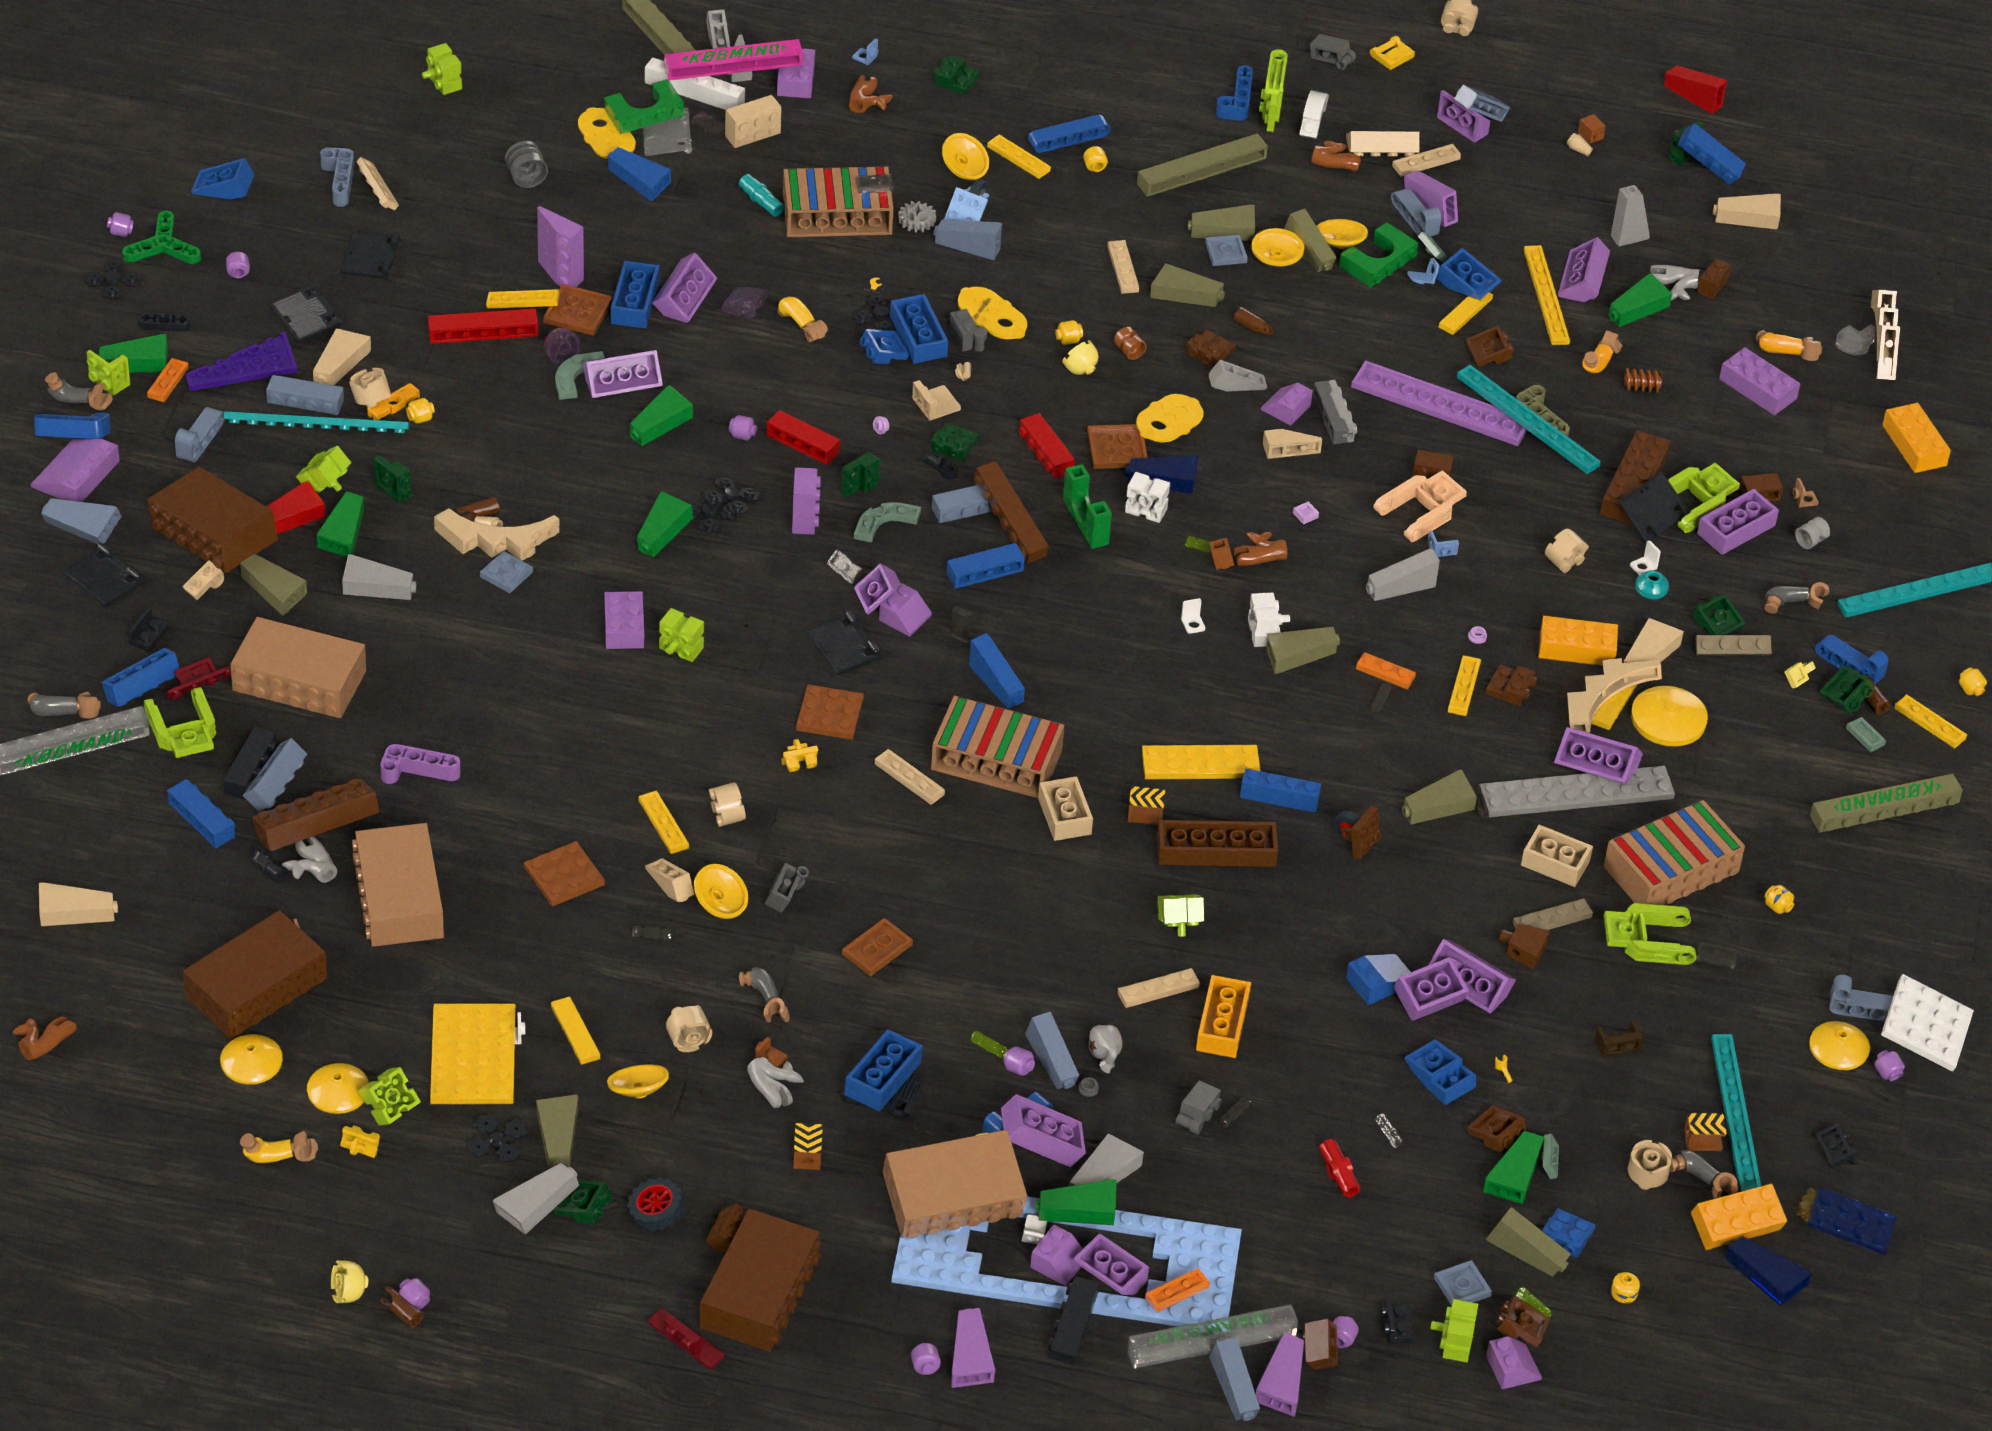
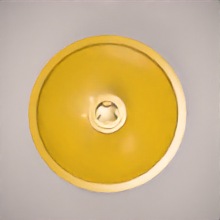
M1657 686L1641 692L1634 700L1631 710V720L1636 730L1646 739L1665 746H1683L1696 741L1704 733L1708 720L1704 704L1695 695L1673 686Z

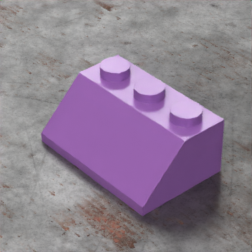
M1441 91L1437 114L1438 119L1474 143L1488 135L1490 120L1478 112L1468 109L1446 91Z
M1100 1233L1073 1258L1075 1263L1122 1295H1135L1148 1280L1149 1267Z

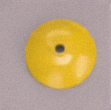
M955 133L949 136L943 143L942 156L944 162L956 176L965 180H977L986 174L989 168V157L984 146L977 139L968 134Z
M1333 219L1317 225L1328 245L1337 248H1348L1360 244L1368 236L1367 228L1363 224L1352 220Z
M1273 228L1261 231L1253 238L1252 251L1263 263L1283 267L1294 264L1302 258L1304 243L1291 231Z
M710 864L703 867L697 873L694 880L695 894L700 904L709 913L719 918L732 919L739 916L746 909L748 904L747 888L735 871L724 865Z
M1831 1021L1819 1025L1813 1030L1809 1041L1813 1056L1823 1065L1837 1070H1851L1861 1066L1867 1060L1870 1052V1044L1866 1035L1857 1027L1840 1021Z
M258 1034L243 1035L231 1040L224 1047L220 1056L221 1068L225 1075L241 1084H259L271 1079L280 1070L283 1060L279 1045L274 1040Z
M345 1063L329 1064L312 1074L307 1084V1094L311 1103L324 1112L333 1114L347 1113L357 1109L364 1103L358 1090L367 1085L369 1081L365 1073L353 1065Z
M637 1065L613 1073L608 1078L607 1083L609 1089L617 1094L627 1097L644 1098L661 1088L669 1079V1073L662 1066Z

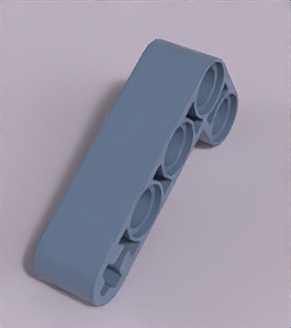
M324 148L320 152L321 168L325 171H335L332 186L333 203L339 207L346 206L349 202L354 171L353 151L347 148Z
M1410 188L1391 194L1393 205L1418 236L1421 232L1426 233L1430 237L1439 234L1441 213L1437 207L1426 209Z
M206 407L189 431L180 428L175 437L176 457L195 463L223 425L225 420L224 412Z
M1838 975L1834 978L1830 993L1831 1012L1851 1017L1886 1021L1893 996L1852 990V979L1847 975Z

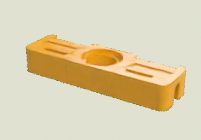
M412 384L405 385L393 392L390 398L383 399L377 402L376 406L367 408L368 416L370 418L373 417V420H380L388 414L396 413L406 407V404L410 401L420 398L419 389ZM393 401L398 402V403L395 404V405L389 404L390 402H393Z

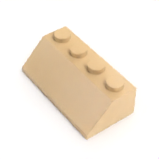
M1351 131L1346 134L1348 152L1359 157L1364 156V153H1370L1371 157H1379L1381 153L1387 154L1388 157H1397L1398 154H1404V157H1409L1419 153V132Z

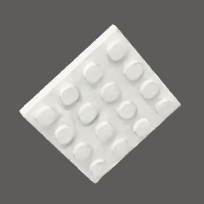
M1902 974L1899 978L1881 1035L1953 1071L1956 1068L1974 1010Z

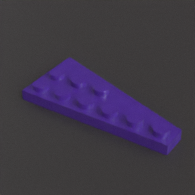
M285 331L280 333V336L272 339L270 337L266 339L263 344H254L235 352L228 359H219L215 361L214 365L209 367L203 366L186 373L189 391L272 377V375L280 376L297 373V366Z

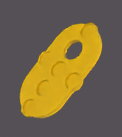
M588 108L580 115L578 119L579 130L583 134L585 142L590 144L597 155L608 159V155L617 147L633 153L636 144L634 137L630 132L620 134L606 113L605 108ZM595 120L607 122L603 127H596L592 123Z
M965 287L961 289L958 297V306L960 310H968L977 326L985 328L990 334L1001 339H1021L1025 336L1027 320L1008 300L1002 299L995 292L983 287ZM1008 319L1013 325L1004 327L998 323V320Z
M1182 394L1167 395L1157 402H1152L1148 408L1140 412L1136 420V426L1140 435L1145 439L1156 442H1171L1181 435H1187L1192 428L1200 424L1203 418V409L1195 398ZM1153 421L1162 422L1166 426V428L1163 430H1159L1154 428L1151 423Z

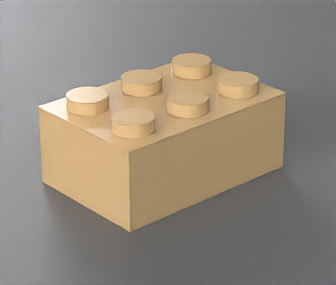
M772 95L726 109L725 136L734 148L781 133V106Z
M1077 776L1039 783L1038 800L1054 841L1092 834L1093 817Z
M1538 825L1524 849L1521 866L1575 887L1590 862L1593 846Z

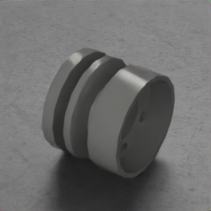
M522 141L512 145L507 150L505 163L516 185L522 188H531L541 184L546 179L548 167L537 144L531 141Z

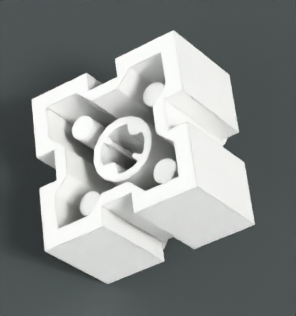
M1135 472L1128 485L1127 497L1129 498L1126 501L1125 512L1136 516L1143 514L1146 515V519L1160 523L1168 506L1167 496L1169 494L1170 482L1157 478L1150 480L1149 476Z
M1274 593L1251 594V609L1249 610L1248 623L1250 631H1252L1254 647L1266 646L1267 634L1279 633V625H1282V622H1290V615L1278 614L1279 602L1275 600Z

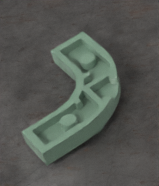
M603 351L576 354L559 366L555 375V385L559 400L577 398L574 380L576 376L584 372L582 363L605 359Z
M889 502L882 503L881 507L875 509L870 508L860 517L854 533V539L872 543L879 525L888 521H901L917 525L921 514V507Z

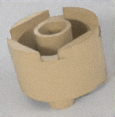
M1471 0L1447 1L1441 17L1443 30L1446 33L1455 32L1462 36L1469 35L1478 15V8L1476 5L1471 4Z
M372 368L373 371L367 372L365 369L351 376V382L349 381L357 404L366 405V407L370 408L376 406L377 402L391 397L384 370L381 368Z
M1565 529L1554 537L1556 541L1553 544L1549 543L1545 550V555L1563 573H1567L1573 565H1580L1584 561L1585 557L1583 555L1589 546L1574 531Z
M735 782L709 789L710 798L714 800L710 802L712 811L718 814L716 816L718 827L746 819L744 805L741 803V794Z
M701 1006L676 1007L671 1011V1015L666 1022V1029L674 1046L679 1051L692 1052L700 1049L699 1045L703 1042L707 1044L710 1041L712 1030Z
M1652 1140L1638 1142L1634 1146L1629 1160L1628 1174L1630 1178L1641 1189L1647 1190L1661 1186L1668 1180L1672 1163L1671 1151L1660 1142L1659 1144L1652 1143Z

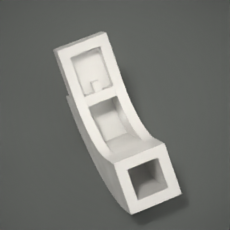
M1310 91L1303 114L1300 136L1317 139L1323 112L1326 111L1329 94Z

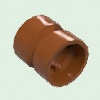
M1131 327L1122 328L1114 337V343L1130 360L1138 359L1146 351V343Z

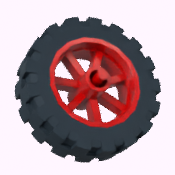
M657 1177V1179L653 1180L651 1178L647 1180L648 1182L640 1183L637 1189L634 1188L632 1190V1195L628 1197L629 1203H627V1207L637 1227L640 1226L642 1230L646 1231L649 1229L652 1232L657 1229L660 1231L664 1230L667 1226H673L674 1222L681 1218V1213H684L685 1200L677 1183H672L671 1179L666 1178L665 1180L663 1177Z

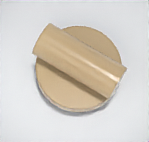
M965 362L964 365L961 363L957 364L955 373L958 379L965 381L970 377L971 364L969 362Z

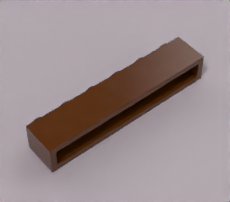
M993 461L976 468L974 476L976 486L981 488L984 499L989 501L993 513L1000 519L1002 528L1008 532L1010 541L1018 545L1025 557V562L1028 564L1046 557L1049 548L1047 542L998 463Z

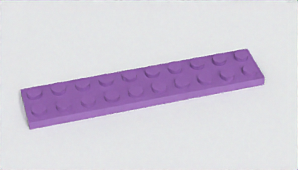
M1366 360L1352 381L1351 387L1515 446L1520 444L1527 432V429L1496 406Z

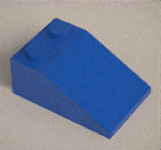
M245 158L199 171L191 193L224 199L242 198L246 196L255 174Z
M1463 248L1441 265L1436 277L1448 289L1478 300L1485 297L1502 281Z
M1396 954L1366 955L1348 963L1346 979L1364 1001L1370 1005L1396 993L1393 987L1398 978L1411 972Z

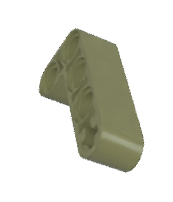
M1533 385L1517 394V400L1567 437L1569 436L1570 427L1568 424L1543 405L1546 392L1543 386Z

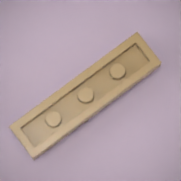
M1453 144L1395 160L1392 166L1400 176H1405L1417 170L1422 171L1459 160L1461 153Z
M360 157L356 161L360 167L359 170L367 178L366 182L372 186L373 193L380 199L379 203L385 208L389 207L396 210L399 204L374 164Z
M1109 241L1108 250L1121 294L1139 292V285L1126 241Z
M887 749L875 758V765L932 805L944 796L945 789L891 750Z
M1190 968L1118 988V995L1125 1008L1199 988L1200 982L1193 969Z

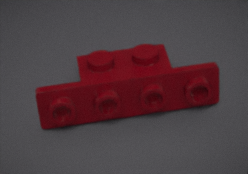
M210 657L178 669L174 672V675L180 686L168 690L165 698L166 700H176L186 692L190 691L191 693V690L206 684L211 686L221 678H231V665L216 671Z
M660 1309L648 1320L649 1325L708 1369L714 1368L724 1359V1353L666 1310Z

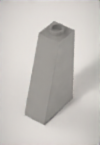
M1635 185L1619 189L1611 237L1618 247L1647 240L1650 237L1643 195Z
M1433 548L1425 550L1369 575L1366 591L1374 601L1436 587L1440 560Z
M348 554L342 580L343 594L411 600L412 592H416V581H413V573Z
M1107 1134L1072 1178L1069 1186L1112 1179L1117 1180L1116 1183H1118L1141 1167L1144 1152Z
M560 1163L494 1199L493 1203L496 1212L522 1233L527 1234L579 1186L578 1175L572 1167L567 1168Z

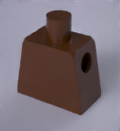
M1518 924L1514 933L1502 930L1499 941L1508 944L1507 955L1535 969L1548 943L1550 931Z

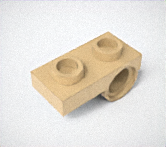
M208 560L182 587L198 600L210 587L217 588L223 583L224 573Z

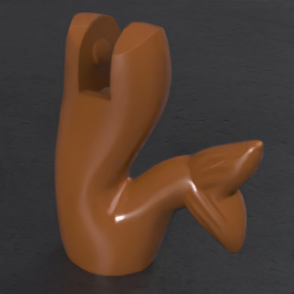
M861 75L851 91L849 108L855 113H863L873 105H877L880 109L885 110L886 103L891 101L893 95L869 96L876 90L878 81L875 77H871L870 81H865V75Z
M1325 141L1324 145L1326 147L1315 146L1311 163L1326 168L1358 170L1361 163V158L1358 155L1352 153L1337 154L1347 149L1345 144Z
M1248 532L1246 535L1257 546L1243 545L1233 550L1238 566L1286 560L1288 553L1284 539L1268 541L1272 535L1271 532H1264L1260 535Z
M61 1016L50 1022L39 1038L37 1023L34 1018H29L25 1024L15 1028L13 1034L26 1035L19 1041V1049L27 1060H33L48 1053L62 1040L72 1035L76 1031L77 1026L71 1020Z

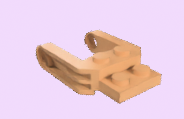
M1444 471L1437 473L1429 479H1426L1425 476L1416 475L1378 498L1374 504V510L1383 516L1416 497L1430 512L1418 518L1417 522L1410 525L1404 531V536L1411 542H1415L1428 534L1430 530H1435L1451 520L1452 505L1466 497L1467 491Z

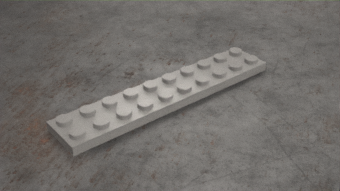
M1665 766L1638 768L1626 784L1589 773L1479 784V792L1487 817L1674 799L1675 796Z

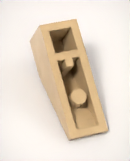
M1285 429L1264 431L1263 446L1268 459L1321 453L1322 438Z
M663 858L645 866L649 874L671 899L683 902L688 897L694 895L690 875L683 869Z

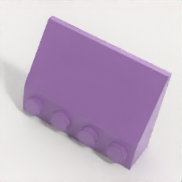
M539 206L537 208L538 262L558 286L561 287L562 284L577 287L584 280L583 226Z
M72 439L31 483V487L61 500L83 502L119 462L118 445L104 439Z

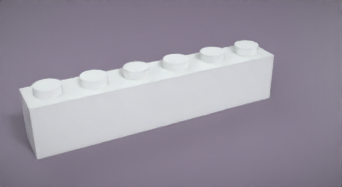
M653 57L645 66V83L650 85L668 79L664 68V61ZM705 76L670 80V83L679 95L724 110L745 103V88L720 79Z

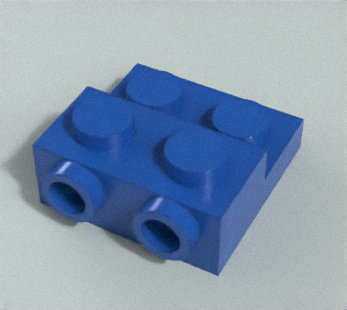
M865 329L860 338V345L865 347L866 355L872 359L873 363L889 364L891 359L907 360L909 352L896 331Z
M1557 1208L1542 1232L1567 1250L1571 1256L1578 1258L1592 1235L1595 1224Z

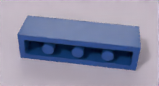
M1695 123L1684 129L1678 142L1680 147L1729 185L1740 178L1746 163Z
M1013 543L948 560L946 574L956 589L1024 571L1025 557L1018 545Z
M163 648L102 681L107 702L117 707L123 706L133 698L142 696L144 692L158 687L164 681L173 679L175 676L174 672L180 669L175 652Z
M1245 768L1240 798L1316 813L1322 783Z
M186 779L167 790L168 803L213 847L218 848L235 838V824L232 819L227 818L219 807H215L210 799L199 791L195 784L192 785Z

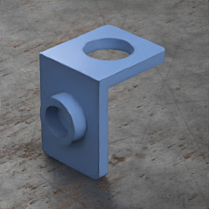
M874 39L867 46V50L860 48L852 58L869 65L879 53L878 39ZM860 54H867L866 58L859 57Z
M1431 258L1426 273L1408 271L1407 274L1412 281L1419 284H1434L1440 265L1434 258Z
M1433 530L1429 531L1428 546L1430 549L1433 548L1437 557L1457 554L1458 540L1437 542Z

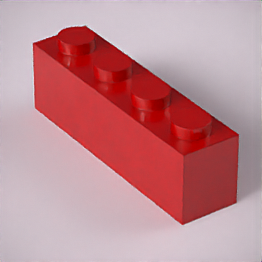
M780 410L767 422V436L826 465L840 452V439Z
M1038 413L1020 419L1019 435L1025 439L1028 447L1036 454L1037 459L1044 464L1046 471L1050 472L1053 478L1065 475V469L1074 466L1075 459L1041 414Z

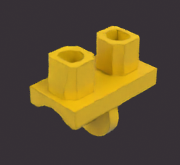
M794 739L793 746H788V751L783 752L782 765H786L789 772L799 770L800 761H805L806 768H814L817 765V746L807 747V743L800 744L799 739Z
M345 1126L343 1128L340 1146L350 1149V1154L356 1155L359 1152L373 1158L377 1155L380 1140L379 1134L374 1132L370 1134L364 1133L357 1126L352 1128Z

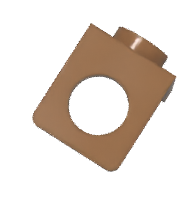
M1797 478L1792 492L1798 507L1818 505L1819 502L1814 492H1805L1801 479ZM1804 496H1809V497H1811V498H1812V501H1811V502H1806V501H1804V500H1803V499H1804Z

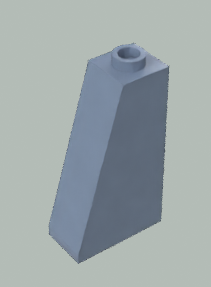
M942 219L939 226H935L933 235L935 236L936 244L995 260L1001 246L1002 223Z
M52 498L44 505L41 513L46 523L95 544H104L122 517L115 506Z
M1051 1011L1032 1017L1025 1033L1026 1038L1057 1089L1063 1087L1064 1089L1071 1088L1075 1085L1079 1073Z
M1237 1337L1216 1342L1209 1358L1235 1420H1252L1257 1415L1260 1407Z

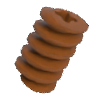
M1628 368L1625 369L1624 386H1627L1628 391L1634 386L1635 391L1638 390V387H1641L1642 392H1644L1645 388L1648 387L1649 392L1653 388H1655L1656 393L1659 392L1662 383V371H1660L1658 376L1657 370H1654L1651 375L1650 370H1646L1644 374L1642 369H1639L1638 373L1636 369H1632L1631 373Z

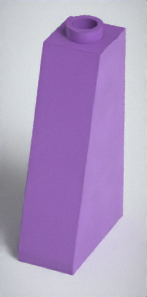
M1418 170L1404 176L1405 189L1410 188L1426 209L1437 207L1440 210L1441 225L1443 227L1458 222L1456 190Z
M980 1308L960 1310L958 1314L951 1386L955 1388L994 1382L995 1367Z
M1283 1334L1256 1389V1398L1259 1404L1293 1417L1296 1414L1303 1339L1295 1335Z

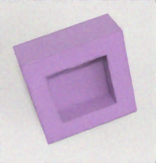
M1309 501L1293 508V514L1303 524L1319 517V512Z

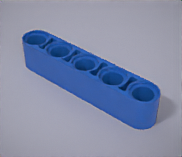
M1095 115L1032 131L1028 135V141L1037 153H1042L1105 137L1110 133L1111 127L1102 115Z

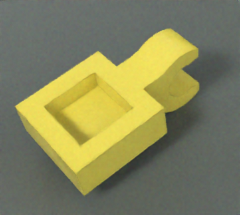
M1813 661L1808 664L1796 663L1785 671V675L1791 687L1797 688L1809 680L1807 674L1816 667Z

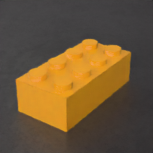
M1919 403L1886 410L1882 426L1914 473L1947 466L1951 450Z
M1543 616L1540 630L1539 658L1603 666V660L1616 658L1618 625Z
M1215 975L1211 976L1199 1028L1196 1051L1236 1058L1249 1001L1251 982Z
M1772 1184L1698 1203L1691 1212L1705 1250L1781 1230L1787 1222Z

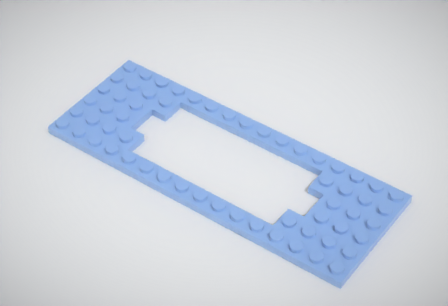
M1027 1197L1023 1214L1019 1217L1027 1218V1215L1039 1216V1212H1035L1036 1199L1040 1198ZM1115 1210L1114 1226L1054 1222L1155 1238L1153 1258L1169 1260L1166 1282L1149 1279L1147 1292L1197 1268L1210 1281L1209 1288L1156 1313L1146 1299L1098 1292L1092 1311L1093 1314L1184 1328L1198 1325L1200 1327L1199 1330L1204 1331L1207 1330L1202 1324L1206 1323L1210 1327V1323L1215 1325L1214 1322L1217 1321L1222 1330L1217 1331L1213 1328V1332L1226 1334L1227 1328L1220 1320L1228 1322L1242 1229ZM989 1221L982 1222L973 1227L968 1225L962 1226L953 1231L948 1229L942 1230L933 1235L928 1233L922 1234L913 1239L908 1237L901 1238L900 1235L892 1283L1061 1308L1062 1302L1067 1301L1068 1295H1066L1067 1287L979 1274L982 1254L966 1250L970 1230L987 1232Z

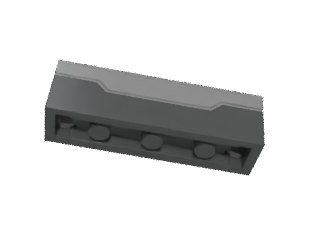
M1335 380L1314 382L1313 397L1332 443L1354 442L1357 426L1352 421L1351 411L1347 409L1346 399L1342 397L1341 387H1338Z

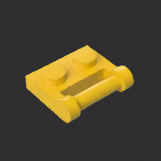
M1394 36L1383 45L1370 49V54L1378 62L1392 70L1413 58L1415 51L1402 43L1398 36ZM1393 46L1395 47L1394 49L1388 51L1387 53L1382 54V52L1386 51L1387 49H1389V48H1391V47H1393Z

